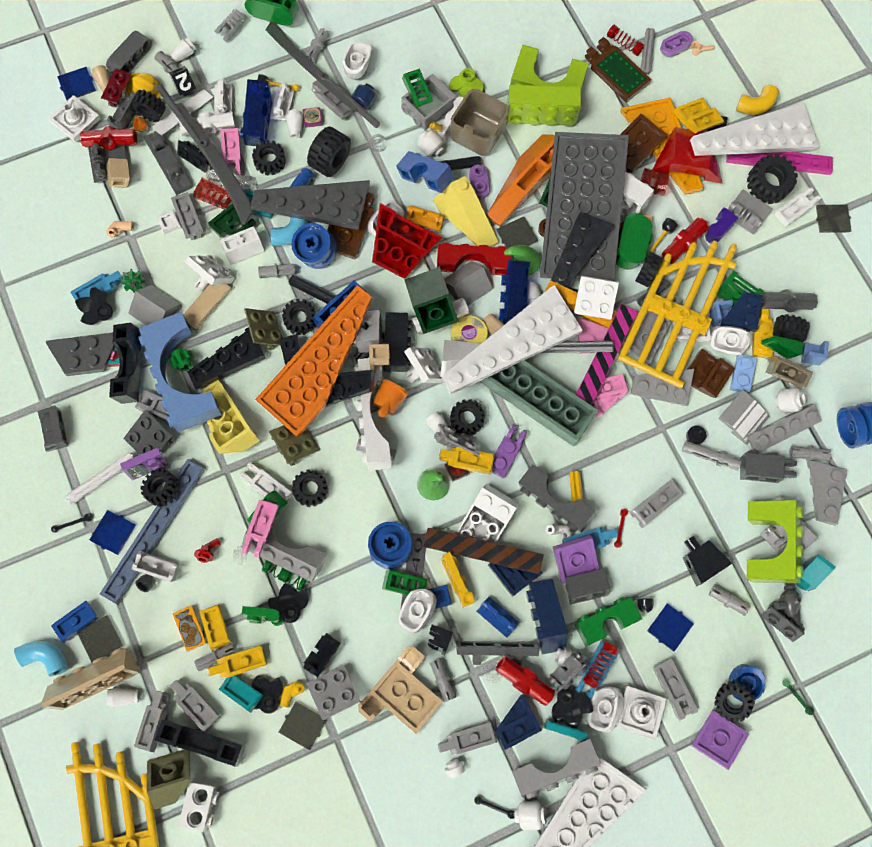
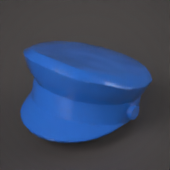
M737 666L729 676V681H732L733 684H735V681H739V685L742 686L744 683L746 684V689L750 688L752 690L751 694H754L753 701L758 699L765 691V675L756 666ZM733 695L734 698L742 702L739 696Z

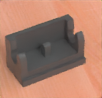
M123 90L121 103L113 117L109 115L107 118L109 126L116 129L128 128L136 114L130 105L136 93L131 92L129 96L126 90Z
M55 405L37 411L41 423L45 451L49 452L68 447L61 411Z
M604 569L565 578V589L570 605L609 595L610 586Z

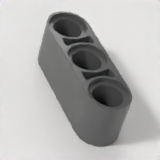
M133 31L107 59L106 67L112 72L116 68L129 73L151 49L152 40L139 31Z

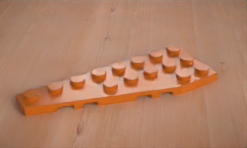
M358 285L255 399L297 437L307 429L325 408L373 300Z

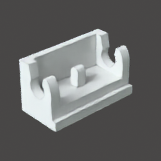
M254 226L220 239L230 265L264 252L261 240Z
M139 551L132 570L172 582L178 563Z

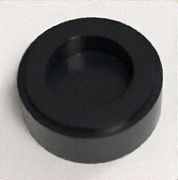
M697 425L692 426L686 433L687 441L697 445L702 444L707 436L704 428Z

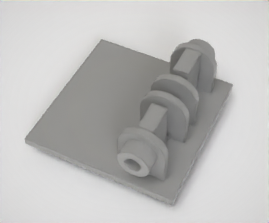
M743 189L727 210L738 217L735 222L736 224L754 235L773 208Z
M438 424L440 432H436L434 435L437 443L446 445L448 448L460 447L480 456L476 449L477 446L472 442V438L468 434L463 432L460 434L449 425L443 426Z
M801 521L804 529L801 545H803L805 550L818 538ZM770 525L760 533L778 555L785 550L788 539L783 527Z
M344 665L306 683L322 721L361 702Z

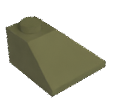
M185 749L147 761V794L154 809L176 803L191 782L190 751Z

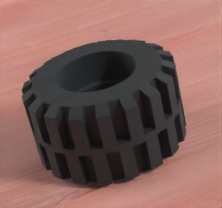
M331 126L325 127L318 133L309 148L307 155L308 166L326 177L333 176L340 170L349 155L351 139Z
M772 154L762 157L748 174L747 182L749 184L747 188L751 189L749 193L751 195L754 194L763 203L768 201V204H773L783 200L797 184L796 178L798 173L794 172L796 167H792L791 164L793 162L791 160L787 161L785 156L781 158L780 154H775L774 157ZM765 173L775 175L779 181V186L770 184L765 178Z

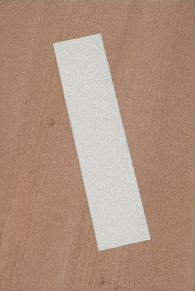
M203 89L183 105L191 114L212 99L213 96ZM171 112L151 128L162 136L177 125L179 119Z

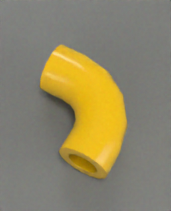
M766 85L762 88L761 94L758 97L742 94L736 111L748 115L763 114L773 107L780 91L774 85Z

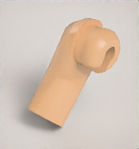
M115 221L107 228L106 234L111 238H115L122 231H132L133 222Z

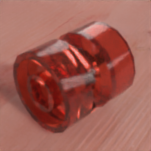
M644 168L640 181L654 189L653 194L664 196L669 181V173L661 171L655 173L652 169ZM651 178H655L653 186L650 185Z

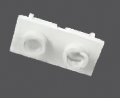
M220 78L217 85H215L214 114L232 112V84H228L224 78Z
M282 83L276 90L270 119L287 121L286 115L290 111L294 90H289L286 83Z

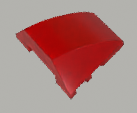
M675 127L651 172L669 175L670 171L703 176L704 181L722 183L716 156H695L690 140L693 136L705 132L695 134L689 129Z
M380 203L372 262L405 279L420 263L419 261L443 237L429 229L420 227L397 214L393 209Z

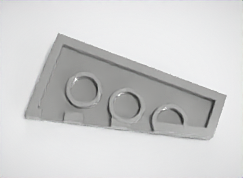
M667 289L661 297L666 298L669 290ZM675 295L673 302L680 305L682 300ZM647 311L630 348V351L638 357L658 316L650 311ZM666 318L645 361L649 366L671 323ZM629 332L627 333V335H626V337H625V339H624V341H623V343H622L623 345H624V343H625V341H626V339H627V336H628Z

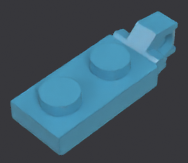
M119 271L111 275L109 273L105 275L102 273L70 293L75 300L82 297H90V289L94 287L107 295L117 288L123 277Z
M599 527L564 538L562 543L591 535L595 550L609 545V540L616 538L618 534L616 528L605 532L604 527Z

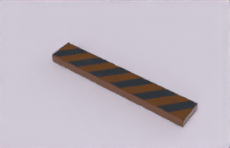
M427 528L423 545L425 548L446 553L450 552L451 554L540 574L544 554L432 528Z

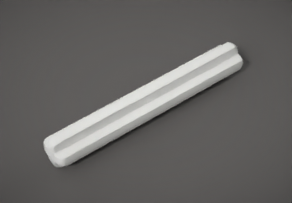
M128 452L65 495V499L70 505H73L122 471L120 463L132 459L134 456Z

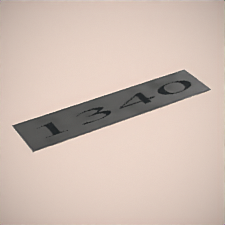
M410 533L412 549L411 555L406 562L405 573L423 578L426 548L423 545L426 535ZM409 579L406 587L407 591H409L411 584V580ZM416 581L414 590L418 589V581ZM402 594L401 608L408 595Z

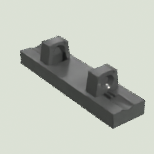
M156 131L144 136L145 142L176 196L191 189L190 181L164 136H161Z
M456 641L457 655H472L473 665H481V655L513 656V661L522 666V656H539V646L537 643Z

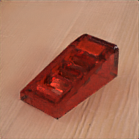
M201 178L193 193L194 198L224 210L231 203V199L225 189L204 178ZM217 193L220 194L218 200L215 199ZM223 197H227L225 203H222Z

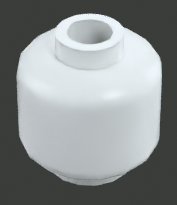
M425 130L417 140L419 142L418 148L428 157L434 154L438 156L444 149L442 147L443 138L434 130Z
M798 388L782 389L778 392L777 397H775V405L783 413L799 412L806 404L805 394Z
M523 801L519 804L518 810H515V822L519 823L521 829L525 831L541 830L543 824H546V808L539 801Z

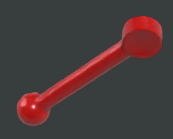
M626 509L620 511L621 520L617 541L614 542L616 548L622 546L620 542L625 517L628 515Z

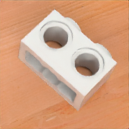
M198 782L189 783L178 827L204 832L207 831L208 827L212 826L214 814H211L213 805L217 804L219 798L217 786ZM201 789H204L208 794L205 802H201L198 799V793ZM196 811L202 814L200 824H196L193 821V814Z

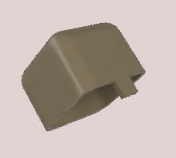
M472 89L468 91L451 117V139L478 155L485 156L489 154L506 128L509 112L508 106L480 90Z

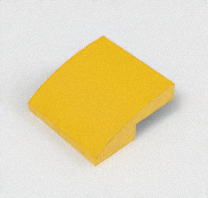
M704 98L676 107L673 111L683 125L695 134L724 122L717 109H710Z

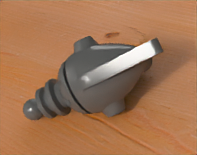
M785 583V591L779 597L780 602H774V608L776 610H784L794 620L795 625L800 626V595L795 591V583Z

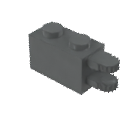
M747 451L740 457L742 459L740 480L779 483L784 478L797 477L796 472L784 470V466H797V461L784 459V456H778L777 453L759 454L758 451Z

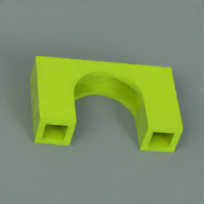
M522 44L510 85L580 87L581 90L589 63L572 58L568 73L564 79L555 83L545 82L538 78L534 71L539 49Z
M797 500L748 501V521L752 525H779L785 529L788 539L785 550L775 558L747 559V580L750 582L801 583V577L804 575L803 565H801V557L804 556L803 545H801V538L804 536V529L801 525L804 509Z

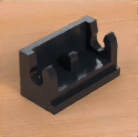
M432 624L429 634L434 638L428 640V646L431 649L442 652L441 655L445 656L453 632Z

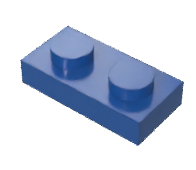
M84 601L52 624L51 627L60 641L65 643L99 617L89 602Z

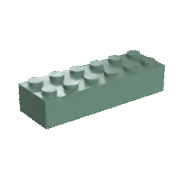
M525 360L480 381L481 384L573 447L598 412L590 404Z

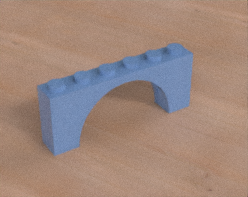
M182 311L139 328L141 336L138 337L141 345L146 348V352H144L148 363L151 362L152 367L149 369L153 378L157 379L158 383L155 384L159 395L162 394L163 396L161 404L164 410L168 411L169 416L166 418L170 427H174L177 432H181L221 416L222 413L211 391L203 394H185L173 389L167 383L165 368L171 352L180 342L192 336L189 324Z

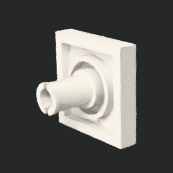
M73 95L48 119L50 123L71 140L77 142L80 139L81 131L91 129L100 120V117Z
M211 255L188 256L185 261L187 265L200 275L194 284V287H197L200 291H204L208 284H232L235 279L230 274V271L219 265L216 258Z
M581 275L574 313L611 319L619 282Z
M409 347L404 351L414 367L405 374L406 378L409 377L407 380L410 383H414L418 378H421L423 383L443 382L442 377H440L441 366L435 361V356L430 349Z
M625 686L623 709L615 727L656 740L666 698Z

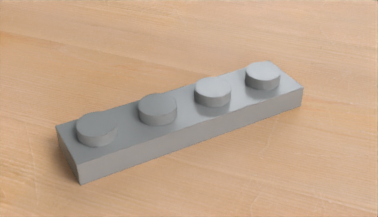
M810 404L803 407L799 412H793L747 435L752 450L761 452L821 422L815 404Z

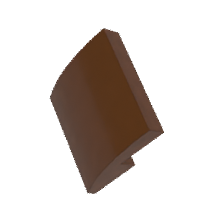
M704 349L699 350L687 370L694 369L691 386L713 398H717L735 370L733 366L722 358L716 359Z

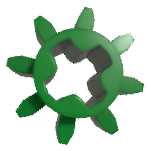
M130 269L127 273L123 272L124 279H121L120 282L122 285H125V291L130 289L135 293V291L142 289V283H145V279L141 277L140 271L135 273Z
M178 348L171 353L172 357H170L171 361L169 362L173 369L177 368L180 371H186L193 366L192 362H194L193 358L195 357L191 350L187 351L184 348Z

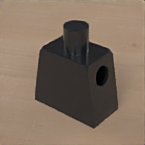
M692 536L684 542L690 553L685 555L683 560L696 586L703 584L732 564L710 540L700 545L696 538Z

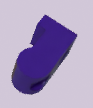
M723 207L716 217L718 222L710 225L705 234L706 241L710 244L713 241L719 242L734 226L738 217Z

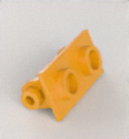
M414 205L408 206L406 219L419 226L440 231L445 218L444 215L415 207Z

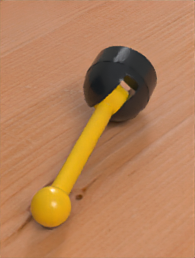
M258 74L257 88L266 89L269 85L280 86L282 84L271 82L266 75ZM297 84L288 85V87L290 89H293L294 91H298L300 89L299 85Z
M671 218L664 220L662 224L663 232L652 248L648 249L649 253L650 251L654 253L655 248L666 233L670 234L676 230L678 224L675 220Z

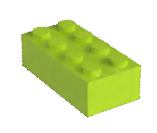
M509 85L506 104L509 108L507 123L514 125L546 124L548 126L576 125L581 107L580 87Z

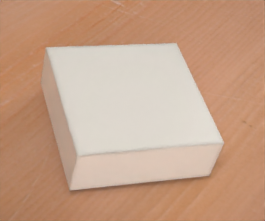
M174 210L157 216L164 235L181 228Z

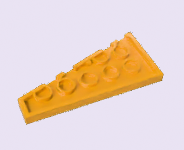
M671 97L622 107L620 113L629 124L642 114L668 134L667 138L653 152L656 159L660 156L674 128H682L679 119L673 112L675 108ZM670 171L669 175L685 195L702 191L703 185L699 176Z

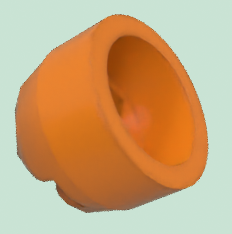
M135 117L133 122L134 130L138 132L146 131L149 126L148 121L142 117Z

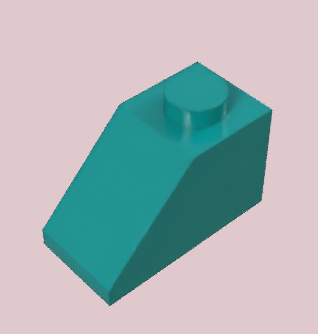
M818 554L802 564L804 575L801 577V583H796V585L804 591L814 590L828 577L836 566Z

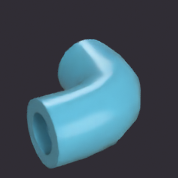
M290 217V222L285 227L271 228L272 246L292 244L291 241L294 233L299 227L308 224V220Z
M33 641L14 648L15 657L21 667L36 661L44 664L49 677L59 675L69 669L66 658L60 649L50 642Z

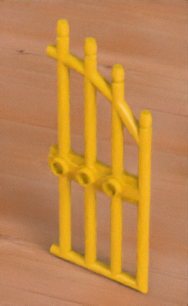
M713 241L706 255L701 257H693L697 244L692 242L684 259L671 265L668 263H670L672 255L666 254L617 360L682 389L685 382L679 379L699 333L705 336L712 319L707 317L728 268L734 270L737 264L732 261L737 245L731 244L724 259L713 257L718 246L717 241ZM701 264L683 306L673 302L688 266ZM709 265H719L721 267L701 312L697 313L691 310L690 307ZM678 270L666 298L657 295L656 291L663 276ZM647 311L653 312L658 316L638 360L627 356ZM666 318L675 322L657 365L653 368L644 363ZM684 326L693 331L673 376L662 372L681 327Z
M71 743L73 765H66L67 774L74 773L83 840V846L79 847H159L154 807L147 794V773L141 775V784H143L141 788L127 776L123 751L116 753V762L118 764L117 770L104 766L100 743L93 745L95 764H82L79 743ZM83 773H96L104 841L92 843ZM105 776L119 781L126 828L125 836L113 837ZM129 790L144 802L148 827L146 831L135 833Z

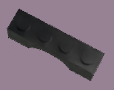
M131 322L113 325L112 343L117 349L120 366L117 376L110 379L109 397L121 404L139 402L141 343L138 336H141L139 328Z
M162 719L155 737V741L192 751L234 767L239 766L246 745Z

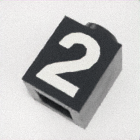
M185 66L169 72L180 96L190 95L196 89Z

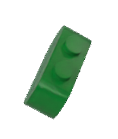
M246 0L244 3L245 9L253 17L284 26L293 24L299 9V4L296 0Z
M632 213L621 222L616 265L626 270L634 269L648 257V245L653 238V234H651L653 226L646 216Z

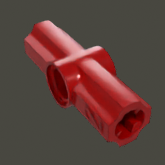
M106 126L103 130L81 131L80 142L84 147H92L93 144H99L100 147L106 150H112L115 146L137 145L138 134L134 128L116 129L112 126Z
M697 217L686 229H682L676 235L673 242L662 252V257L664 258L666 254H671L670 264L675 263L685 252L687 253L692 242L696 243L708 230L707 222L703 218Z
M503 656L497 663L495 671L510 681L512 686L518 691L530 695L544 706H547L552 701L555 690L539 680L534 672L521 667L507 656Z

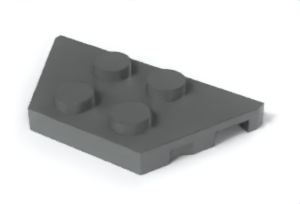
M113 332L46 341L48 348L66 376L105 372L108 366L107 361L111 358L112 351H115L113 350L114 344L112 343Z

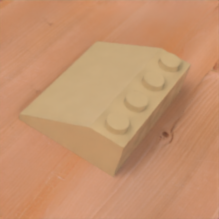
M119 648L113 651L112 656L106 659L104 657L98 658L92 662L93 665L87 668L82 666L73 670V674L65 677L64 675L54 679L53 684L48 685L41 702L42 707L64 710L139 674L140 671L131 650Z

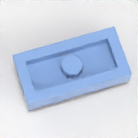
M746 355L736 356L730 390L736 392L744 390L748 394L750 393L757 358Z

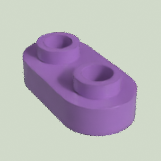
M680 31L664 39L660 46V51L665 56H673L688 49L693 37L687 31Z
M474 165L470 169L469 180L478 200H482L489 193L487 169L482 165Z

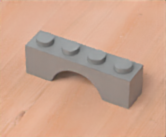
M271 528L260 557L313 582L322 569L327 554L311 546L302 549L285 547L275 539L273 534L274 528ZM247 531L245 532L241 548L244 546ZM252 540L249 552L254 554L258 541Z
M589 739L571 747L568 763L558 772L545 773L538 770L531 763L512 771L521 796L523 798L527 796L529 800L539 796V791L543 789L551 791L558 788V783L566 780L567 783L578 780V775L586 772V775L593 774L598 771L597 767L601 766Z

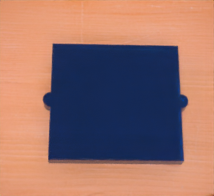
M87 67L57 76L61 85L60 90L63 91L67 101L73 95L78 98L96 91L92 82L93 77L90 76Z
M107 510L89 540L101 546L102 550L107 549L119 555L136 524L124 519L123 515L118 516Z
M666 603L647 632L654 636L658 643H663L675 652L694 623L682 615L681 611L678 612Z

